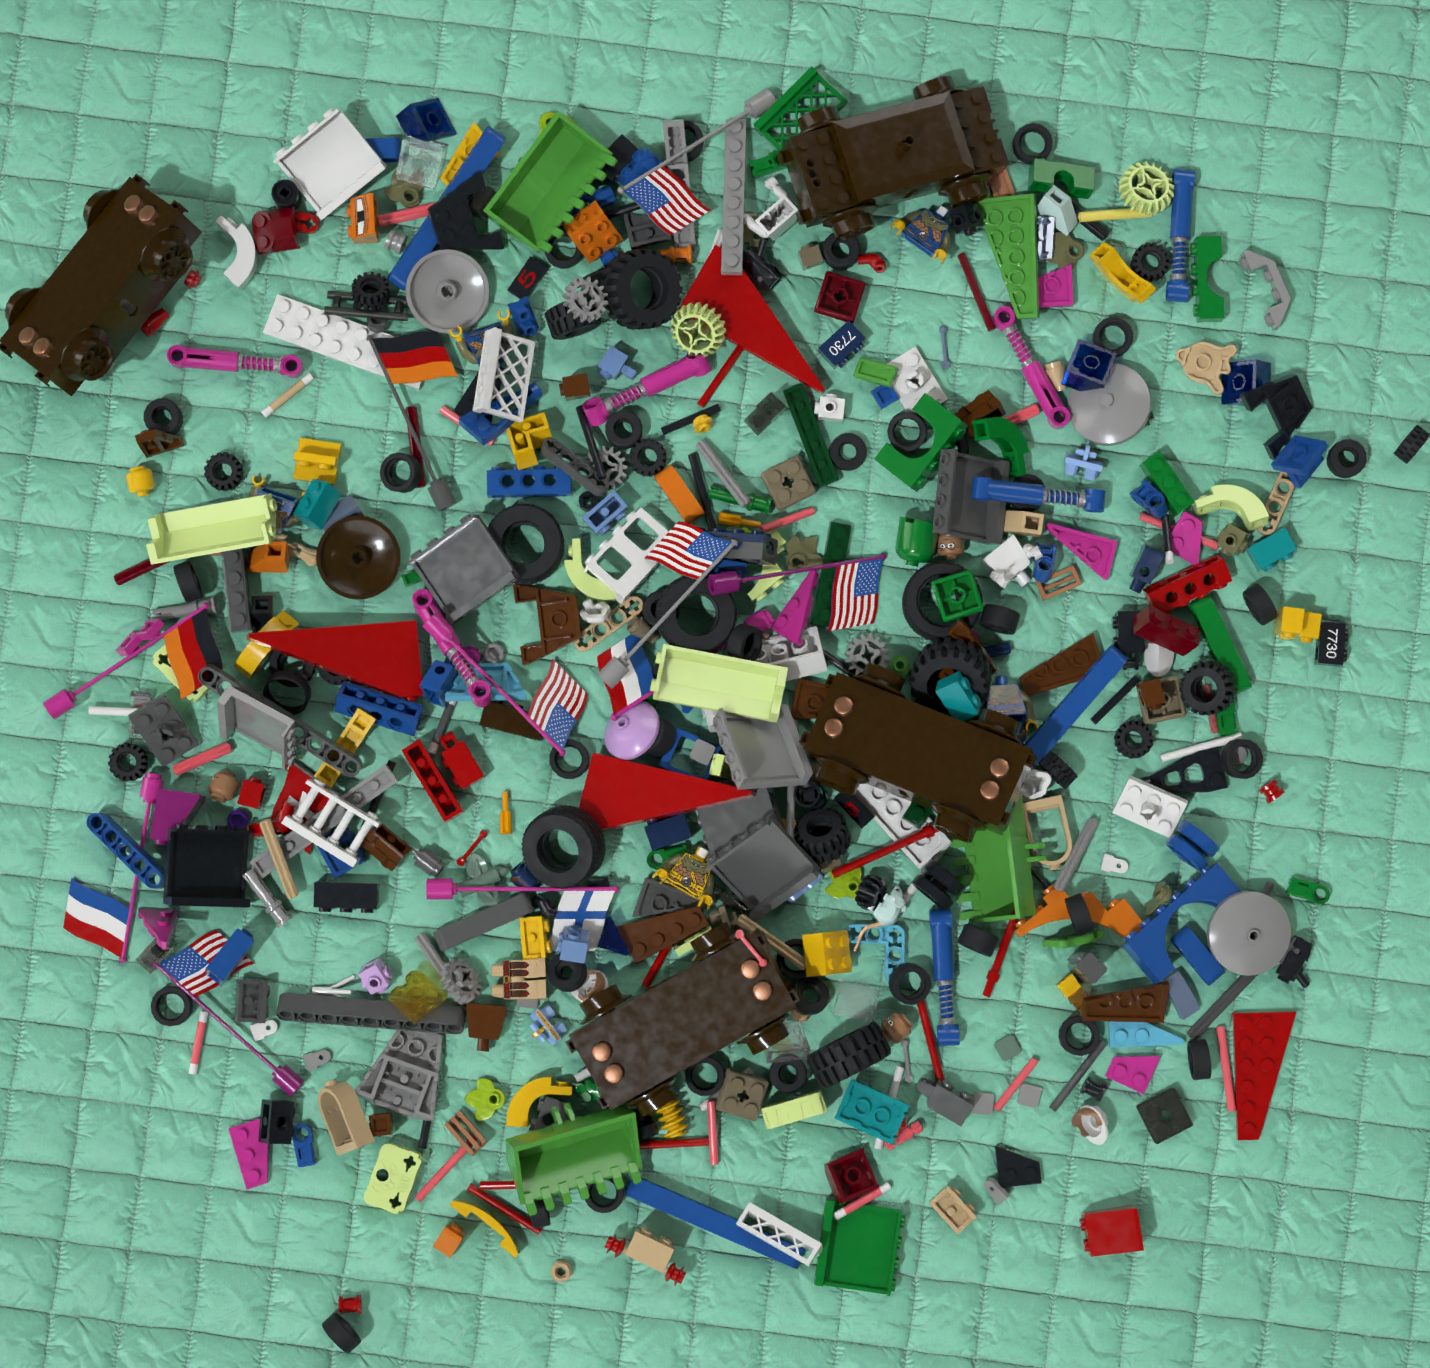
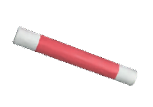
M200 1011L188 1074L197 1075L208 1012Z
M889 1183L882 1184L879 1188L868 1192L833 1213L835 1219H841L891 1190Z

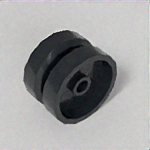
M929 860L923 867V870L931 879L929 880L925 876L918 874L911 884L933 903L948 912L954 902L946 892L959 897L966 888L948 870Z

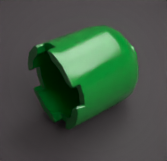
M900 517L895 551L901 559L906 560V565L918 567L919 563H926L933 558L938 534L932 533L933 522Z

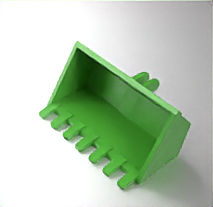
M557 111L523 158H519L517 166L510 170L511 174L483 211L493 223L514 240L538 253L541 250L549 253L553 248L551 244L547 243L552 236L558 239L561 238L564 232L558 227L563 221L568 224L573 222L574 217L569 214L573 207L579 210L584 207L585 203L580 200L584 193L593 195L596 189L591 186V183L595 178L603 181L607 174L601 171L605 164L613 167L617 163V159L612 156L613 153Z
M1021 793L1012 812V818L1008 827L1005 828L1003 835L986 829V831H976L971 843L958 839L951 840L952 848L965 847L966 857L954 858L953 865H967L968 875L956 876V879L962 884L969 883L970 893H964L957 897L958 902L971 901L972 911L960 912V920L973 919L974 923L1036 915L1031 862L1047 860V855L1030 857V849H1042L1046 847L1045 842L1029 844ZM1015 907V915H1011Z
M565 1103L564 1111L568 1120L562 1121L559 1109L555 1106L551 1108L555 1121L554 1124L506 1139L507 1163L518 1192L520 1204L526 1205L530 1216L537 1214L534 1201L543 1199L546 1210L549 1211L555 1207L552 1196L557 1194L561 1195L564 1205H569L572 1203L569 1191L577 1188L581 1199L586 1200L590 1197L587 1185L595 1183L599 1195L607 1193L604 1180L612 1178L617 1190L624 1188L622 1179L624 1174L630 1173L634 1184H639L642 1181L639 1172L642 1166L636 1114L625 1104L612 1110L607 1109L583 1117H575L570 1103Z

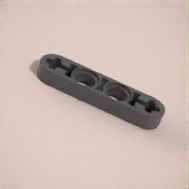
M551 437L544 439L540 452L592 494L596 496L605 495L609 488V481L606 478L599 480L595 469L558 440ZM562 458L570 460L571 463L565 462ZM579 471L585 472L587 476L580 474Z

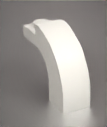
M220 216L216 223L235 240L237 245L236 258L223 274L242 291L256 271L258 252L252 235L242 223L236 229L238 225L229 217L225 219L223 216Z

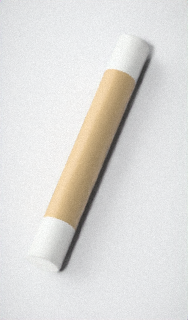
M310 373L305 375L263 409L261 413L265 418L314 380Z

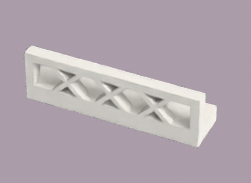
M750 1202L736 1222L737 1226L810 1267L816 1255L819 1257L823 1251L822 1243ZM749 1216L758 1221V1224L748 1226L743 1222ZM762 1227L770 1228L776 1232V1235L767 1237L763 1234ZM785 1237L794 1242L795 1245L785 1247L781 1245L780 1238ZM803 1247L810 1251L809 1258L806 1259L800 1256L798 1248Z

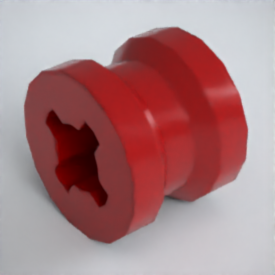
M1276 778L1258 790L1261 794L1265 795L1268 804L1285 793L1284 789L1278 786Z

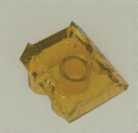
M421 971L409 972L405 979L406 982L402 986L395 987L387 997L414 1024L448 998Z

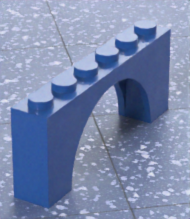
M1218 863L1212 866L1207 864L1199 872L1201 875L1197 879L1191 878L1184 884L1186 888L1182 892L1178 890L1171 896L1170 903L1167 905L1163 903L1154 911L1156 915L1153 918L1147 917L1139 924L1141 928L1137 932L1133 930L1124 937L1126 941L1121 946L1153 984L1161 982L1175 969L1165 947L1166 927L1174 912L1181 906L1189 903H1203L1216 908L1228 896L1241 892Z

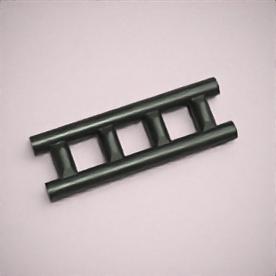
M328 291L327 299H333L332 307L325 306L324 314L408 321V313H402L403 305L408 306L406 297L390 296L387 304L395 305L394 312L382 311V308L378 310L377 307H375V311L360 309L358 304L355 305V303H353V308H341V300L354 301L352 293Z

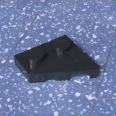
M995 1146L998 1183L1002 1188L1042 1183L1040 1163L1038 1161Z

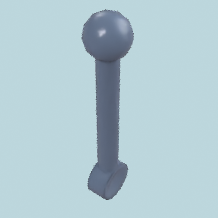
M940 326L939 332L942 337L944 358L942 367L948 369L950 362L947 357L945 336L947 328L946 326Z

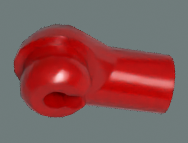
M859 254L858 265L869 264L877 273L885 271L886 263L878 254Z

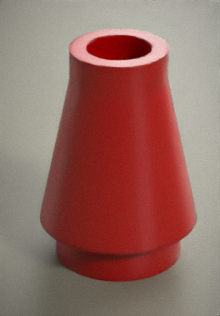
M160 308L150 315L140 330L147 337L150 335L154 336L169 318V315L163 308Z

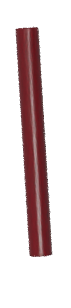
M965 252L961 253L957 257L988 332L993 331L996 328Z

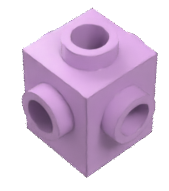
M380 957L362 966L358 973L362 986L371 995L376 992L381 994L388 990L393 979L390 968L384 965Z

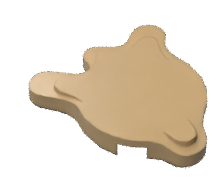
M1198 342L1187 348L1179 349L1176 352V359L1181 363L1189 379L1197 383L1206 384L1215 395H1220L1223 393L1224 387L1219 376L1221 374L1228 375L1231 372L1229 360L1236 355L1237 348L1232 344L1218 347L1212 343Z

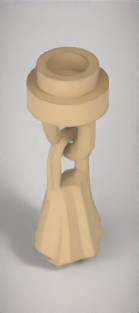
M278 533L274 541L287 542L288 535ZM287 542L289 551L292 554L301 558L309 567L317 566V550L304 547L298 543L290 544ZM296 547L301 549L300 553L294 551Z

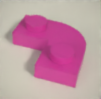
M160 619L145 621V625L140 629L141 631L136 632L133 630L115 651L120 656H130L131 653L139 649L138 645L143 640H154L161 633L160 629L165 624Z

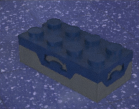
M698 527L714 537L730 542L732 539H735L738 542V545H735L723 557L724 560L747 564L776 565L778 540L771 538V534H765L764 531L752 530L751 534L740 529H732V532H727L721 528H713L712 531H708L705 528Z

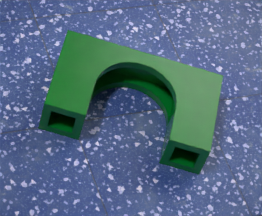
M926 393L922 395L913 407V410L933 427L935 437L931 449L921 457L908 458L886 443L874 458V460L916 492L926 485L931 473L939 468L941 450L953 449L954 443L965 434L968 426Z

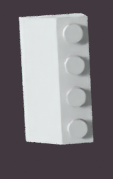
M817 626L802 630L800 639L803 643L801 647L781 635L764 639L760 654L755 660L756 662L787 667L786 681L828 671Z

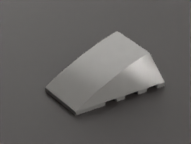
M397 1030L371 1069L366 1073L362 1082L355 1089L356 1095L372 1105L411 1119L433 1121L443 1035L430 1032Z

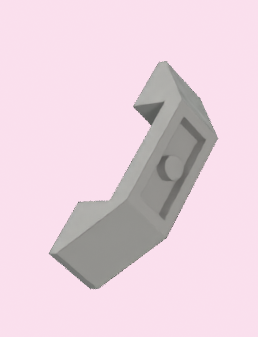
M1245 250L1239 259L1242 269L1247 270V273L1250 274L1264 268V279L1267 283L1270 282L1273 289L1271 290L1272 297L1275 302L1278 301L1279 303L1268 308L1265 311L1266 315H1264L1267 326H1271L1272 331L1280 326L1291 298L1275 261Z

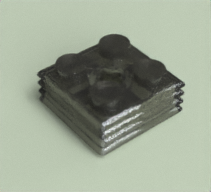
M1170 1088L1136 1106L1149 1134L1156 1144L1193 1126V1122L1175 1088ZM1163 1110L1170 1113L1167 1121L1160 1119Z

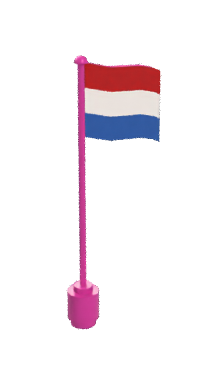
M764 609L743 620V623L755 626L763 633L771 628L774 620L770 613ZM629 635L598 655L599 672L614 656L624 658L636 646L640 638ZM728 641L709 653L716 654L727 646ZM642 645L627 660L629 663L627 668L630 671L613 689L604 682L611 700L613 713L610 717L613 721H616L618 716L654 694V691H650L652 678L654 679L652 668Z
M147 772L145 777L142 778L139 796L143 798V802H147L140 846L143 849L151 803H156L158 788L162 789L164 782L162 775ZM136 875L134 877L130 907L125 906L111 896L87 888L71 878L63 928L78 938L107 949L120 957L119 961L121 963H125L127 961L125 956L139 878Z

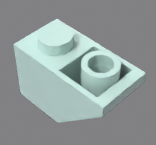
M1053 185L1036 207V213L1040 216L1055 217L1054 227L1067 236L1076 227L1078 221L1071 198Z

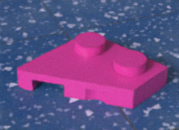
M1185 510L1171 530L1173 553L1196 565L1199 563L1202 520Z
M1113 1057L1104 1076L1144 1094L1160 1057Z

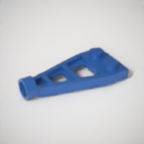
M535 382L528 386L525 412L537 399L543 396L540 387ZM521 391L516 392L515 395L519 396ZM510 395L503 397L506 404L513 400ZM498 400L491 402L492 409L498 410L502 407ZM518 408L511 412L512 415H518ZM473 410L458 419L459 425L483 446L500 436L515 421L503 418L497 424H492L485 418L488 413L473 412Z

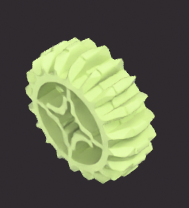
M1147 161L1143 162L1142 165L1137 162L1135 166H1129L1122 174L1118 192L1121 193L1120 199L1126 200L1124 206L1130 205L1131 211L1134 209L1138 210V215L1144 212L1146 217L1150 213L1155 216L1158 212H1163L1170 205L1174 197L1173 178H1167L1168 171L1162 172V166L1156 168L1155 162L1151 166L1148 165ZM1134 179L1138 181L1136 187H1132V180ZM1160 190L1161 197L1156 199V192Z
M700 301L695 305L692 302L687 306L684 305L679 311H676L675 316L671 320L672 326L670 331L673 332L671 339H677L675 346L681 345V352L687 350L689 356L695 353L696 357H699L701 354L704 357L708 356L709 353L714 354L725 340L726 328L723 327L725 321L719 320L721 314L716 315L714 313L715 308L708 309V303L703 307ZM695 317L698 318V320H688L687 318ZM698 340H704V341L709 340V341H708V342H699Z

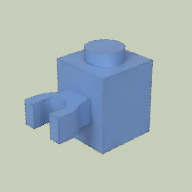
M613 346L609 347L598 365L599 374L607 380L611 378L616 380L621 373L633 381L637 371L626 365L629 356Z

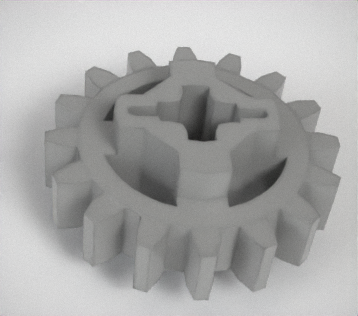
M581 276L577 281L574 279L570 282V285L565 287L566 293L562 297L567 299V301L563 303V306L569 307L567 313H574V320L580 317V322L583 323L587 319L591 323L594 319H599L601 314L606 312L604 307L608 305V301L604 300V298L608 294L602 293L604 286L598 287V280L592 283L590 277L584 280ZM594 307H596L594 311L589 312L591 308L593 309Z
M602 446V451L599 452L602 464H607V467L611 468L607 470L606 479L609 481V487L611 486L616 490L615 484L622 485L621 477H627V474L623 471L627 470L628 466L622 465L626 459L619 458L621 455L620 451L613 453V447L606 451L605 446ZM588 453L587 455L590 458V460H584V462H586L593 469H595L594 465H592L593 460L591 454ZM608 456L614 458L618 464L609 461ZM614 473H618L617 477L610 481V477Z
M861 634L860 640L854 637L852 639L854 645L848 643L847 647L850 651H845L844 655L849 656L845 660V664H851L848 670L852 671L854 669L856 671L855 675L863 674L864 669H861L856 664L866 667L867 663L874 664V660L881 658L879 665L887 668L884 662H889L890 658L885 655L890 651L883 648L886 642L880 644L878 642L880 637L878 636L874 640L872 639V634H869L867 638ZM869 643H870V644H873V645L876 646L878 649H873L872 647L869 646ZM860 645V653L853 655L855 648ZM865 651L868 655H872L869 661L866 658H862Z
M458 958L456 960L451 959L441 967L442 971L439 972V975L443 978L439 981L445 985L442 989L448 990V996L453 995L454 1001L460 999L462 1004L466 1001L470 1003L480 995L479 991L482 987L479 983L482 980L477 978L479 972L473 971V965L469 967L466 960L461 962V959Z

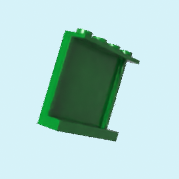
M826 1199L820 1235L823 1251L819 1257L817 1256L814 1285H825L890 1296L891 1291L895 1292L896 1279H893L894 1270H898L899 1258L896 1257L897 1249H901L902 1236H899V1230L904 1228L905 1215H902L900 1209L863 1205L841 1219L836 1220L833 1213L851 1202L840 1204L838 1200Z

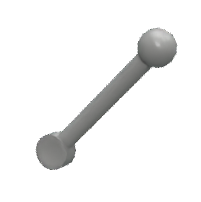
M904 1039L901 1041V1045L904 1050L905 1081L911 1083L913 1077L910 1075L907 1048L909 1041Z

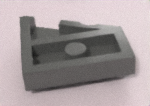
M632 213L623 215L631 250L672 241L671 235H668L656 226L648 215Z

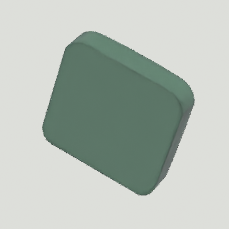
M1008 1035L994 1043L1003 1061H1007L1021 1052L1013 1035Z

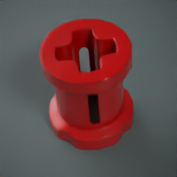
M361 1295L349 1298L339 1296L340 1315L350 1312L362 1314Z

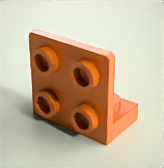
M596 200L575 214L571 224L566 222L561 224L589 263L595 261L603 255L602 253L613 248L623 240Z

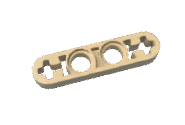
M1279 472L1264 505L1269 516L1276 517V520L1273 518L1270 520L1269 526L1271 529L1264 531L1263 526L1256 529L1263 536H1268L1275 531L1294 489L1291 481L1281 478L1282 475L1283 477L1287 476L1286 472ZM1278 484H1287L1288 492L1286 494L1279 493L1277 489ZM1271 502L1279 503L1280 511L1278 513L1270 511L1269 504Z
M632 596L612 609L608 618L602 624L593 623L582 631L583 639L588 638L589 634L587 632L591 631L592 636L597 641L593 643V640L590 639L587 642L588 647L585 648L584 646L579 647L580 641L577 640L574 642L575 648L580 652L591 650L627 624L634 616H638L642 612V600L639 597ZM633 600L634 603L638 601L640 603L638 605L639 610L635 611L632 609L628 612L631 616L627 618L625 612L620 608L625 606V609H628L631 606L630 601ZM616 612L623 615V621L620 624H615L611 620V616ZM597 625H604L606 627L605 635L597 636L594 632Z

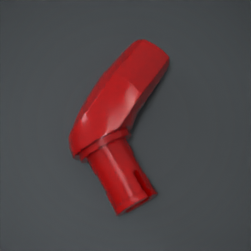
M282 801L277 817L271 820L276 835L283 834L290 829L281 822L285 816H291L295 805ZM259 823L249 825V831L255 832L254 835H251L252 837H264Z

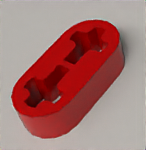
M295 212V218L298 221L296 223L298 233L314 234L319 230L320 223L315 215ZM309 219H312L315 226H311L308 229L307 225L301 224V222H309Z

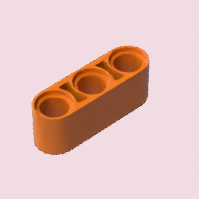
M671 464L654 475L655 480L686 523L691 524L705 514Z

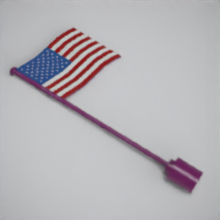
M881 553L878 556L741 578L735 571L711 574L708 576V588L711 595L715 596L737 592L742 582L836 567L832 585L831 617L827 631L873 624L878 607L879 576L882 561L886 559V554Z
M217 930L201 936L178 954L161 962L158 960L153 962V967L156 966L274 1070L272 1081L290 1097L304 1083V1080L286 1064L284 1067L281 1065L278 1067L274 1066L197 998V996L219 985L205 974L206 967L228 941ZM245 956L230 976L254 963Z

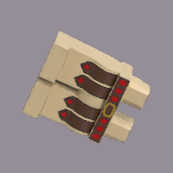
M545 958L507 960L500 964L491 965L492 977H503V985H492V997L504 998V1001L546 1000ZM525 979H544V980H530V981H526Z

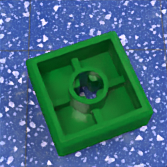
M969 569L931 582L943 622L983 611L984 608L972 570ZM954 591L964 594L961 597V601L952 599L951 596H954Z

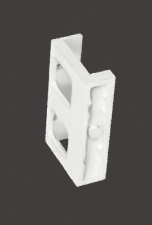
M642 508L637 512L633 510L626 517V524L623 527L619 525L612 532L613 537L610 541L604 540L598 548L600 551L596 555L591 554L585 561L586 567L584 572L590 571L617 595L615 600L620 604L657 567L658 562L644 558L668 533L662 525ZM638 518L658 534V538L645 551L641 550L624 535V532ZM610 547L618 551L631 563V567L619 580H615L597 564V561Z

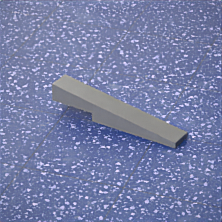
M683 119L663 121L666 160L686 148ZM686 152L668 163L667 169L679 178L690 191ZM694 222L674 233L675 248H683L691 245V247L696 246Z

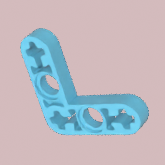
M869 924L848 925L844 930L849 932L851 928H855L856 932H861V927ZM898 925L873 927L877 928L880 932V937L877 940H871L868 937V931L871 929L869 928L864 933L866 940H860V943L885 944V980L887 983H889V974L893 972V967L888 968V964H904L905 933L902 927ZM893 928H897V932H901V937H897V943H901V948L897 946L888 947L889 942L893 943V937L889 936V932H893ZM848 936L849 943L857 942L858 936H855V940H851V936ZM893 949L898 950L901 954L900 959L896 962L889 959V952ZM904 976L900 980L899 985L903 982Z

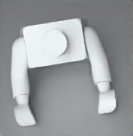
M770 177L764 182L766 183L765 187L773 190L779 200L756 220L749 214L744 213V224L760 237H770L772 240H775L795 223L798 209L790 195L779 186L777 180L774 177Z
M1013 534L981 562L992 571L990 578L1005 589L1013 578L1023 587L1031 580L1024 569L1031 564L1030 560L1033 556L1035 560L1043 557V554H1041L1038 546L1034 547L1031 544H1025L1022 548Z

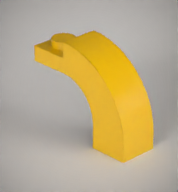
M1103 242L1089 255L1102 275L1130 301H1137L1142 304L1156 291L1153 284L1134 273L1122 260L1116 249Z
M283 610L276 617L269 620L259 632L295 630L299 623ZM250 641L236 660L234 667L247 679H250L263 667L265 661L274 650Z
M552 1076L540 1077L528 1082L512 1098L507 1112L506 1126L528 1127L529 1111L535 1099L546 1094L572 1095L573 1086H568L569 1082L556 1081V1085H552Z

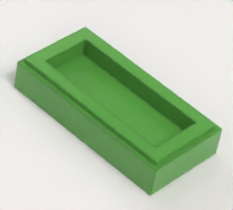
M860 357L853 377L892 388L899 369L892 365Z

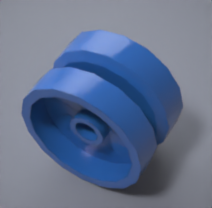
M1183 820L1177 827L1178 833L1183 838L1172 834L1165 844L1183 862L1201 872L1208 864L1207 859L1202 854L1213 857L1220 848L1200 829L1190 822Z

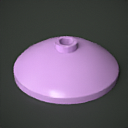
M645 701L638 703L618 716L616 721H613L610 717L606 725L604 741L607 750L618 759L630 760L641 756L652 746L658 735L660 727L659 715L656 709Z

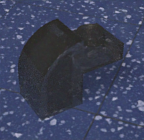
M770 392L743 421L759 436L773 421H776L783 414L787 407L773 392Z
M155 938L135 960L151 974L157 968L156 966L153 967V962L155 961L160 965L178 946L170 939L167 949H162L158 946L157 938Z

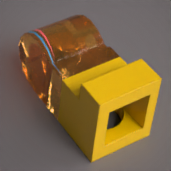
M1069 973L1055 986L1081 1015L1083 998L1089 996L1074 975Z

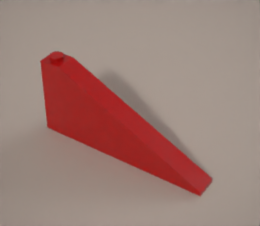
M722 244L720 247L715 245L678 311L682 306H687L691 302L695 305L700 301L702 307L708 303V309L715 308L714 313L716 315L721 314L719 320L725 321L723 327L726 328V333L724 334L726 340L823 394L824 387L745 271L743 270V275L721 274ZM691 317V318H690V319H693V320H698V318H695V317Z
M416 620L257 632L246 635V639L388 695L401 699L405 698V700L410 702L418 701V697L423 696L420 688L422 675Z
M593 753L579 808L589 813L597 821V824L600 825L602 832L752 798L756 796V792L747 789L738 790L735 786Z

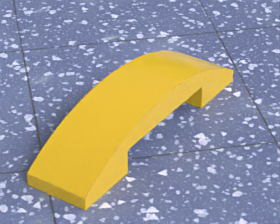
M358 707L336 743L355 753L376 718ZM336 750L329 752L332 759L339 758V753ZM323 761L314 777L332 787L341 772Z
M453 1200L449 1204L465 1218L472 1211L504 1237L499 1244L515 1258L518 1256L519 1250L515 1240L507 1228L494 1215L466 1201Z

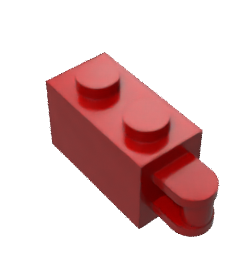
M452 731L439 738L445 748V751L441 753L443 758L440 760L446 770L451 769L454 774L451 779L457 788L461 786L465 790L485 778L463 740L458 742ZM453 740L455 745L448 748L446 744Z

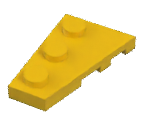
M475 122L471 124L440 176V180L446 187L483 133ZM499 151L496 153L492 161L500 155Z

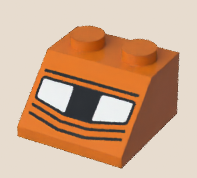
M367 193L351 198L350 205H347L348 218L351 217V225L348 226V237L352 238L354 244L379 243L377 201L374 194Z

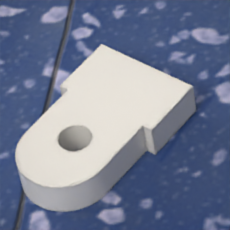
M1104 854L1100 870L1122 874L1128 870V864L1124 860Z
M268 1020L265 1023L250 1025L255 1042L275 1033L278 1030L277 1022Z

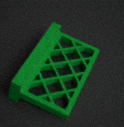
M811 66L754 123L755 131L781 151L784 141L792 137H784V127H795V135H798V113L824 108H813V98H825V107H827V98L836 97L841 101L836 106L838 112L848 103V100L818 74V71ZM820 82L825 87V93L813 94V87ZM810 98V108H798V102L801 99ZM787 113H795V122L784 123V116ZM781 127V137H771L768 132L772 128Z

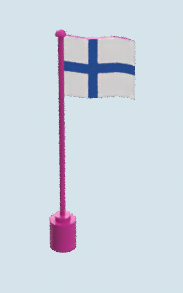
M427 878L426 897L427 900H452L453 895H457V891H564L557 907V915L554 919L552 934L549 939L552 951H557L559 933H564V926L569 927L570 925H576L581 927V929L589 930L587 951H595L602 936L607 909L614 892L617 893L619 887L618 885H615V887H573L568 889H556L554 887H457V883H453V878Z

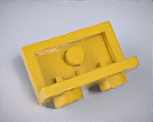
M544 916L519 918L523 960L549 958V953H552L551 941L547 939V932H550L549 920H546Z

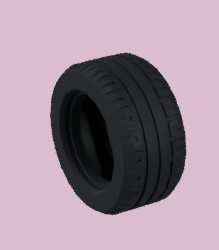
M937 561L923 566L909 579L903 592L902 610L905 620L917 635L930 641L937 639L944 641V638L951 637V640H956L948 634V630L956 621L943 625L933 623L924 616L920 609L919 597L925 585L934 580L966 571L967 569L963 566L948 561ZM975 579L981 602L983 603L982 591L978 581ZM981 611L961 618L972 629L978 621Z

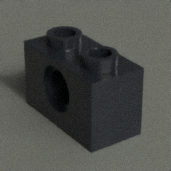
M262 1099L258 1142L291 1144L294 1133L292 1128L293 1117L295 1115L293 1101ZM278 1118H279V1119H280V1123H279V1125L277 1126V1120H278Z

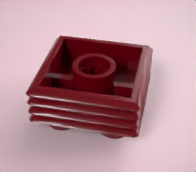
M826 271L814 312L844 322L849 320L853 324L866 283ZM839 293H842L845 300L838 302L834 295L838 296Z

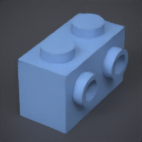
M613 490L584 515L582 519L596 536L600 533L604 535L612 528L610 526L611 523L615 520L619 522L627 515L626 510H628V506Z
M576 925L564 926V933H559L556 951L560 953V960L585 964L589 930L581 929V927Z

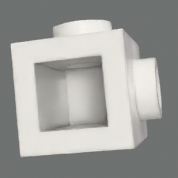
M824 394V397L820 396L819 402L815 401L814 414H818L817 420L842 422L845 399L837 398L835 394Z

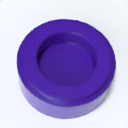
M232 811L227 818L228 826L232 830H234V826L247 827L249 817L244 811Z

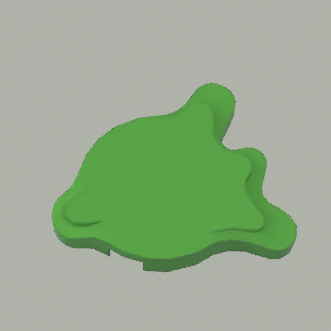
M1094 930L1089 932V934L1080 936L1076 933L1046 939L1042 943L1043 947L1069 948L1101 939L1104 936V930Z

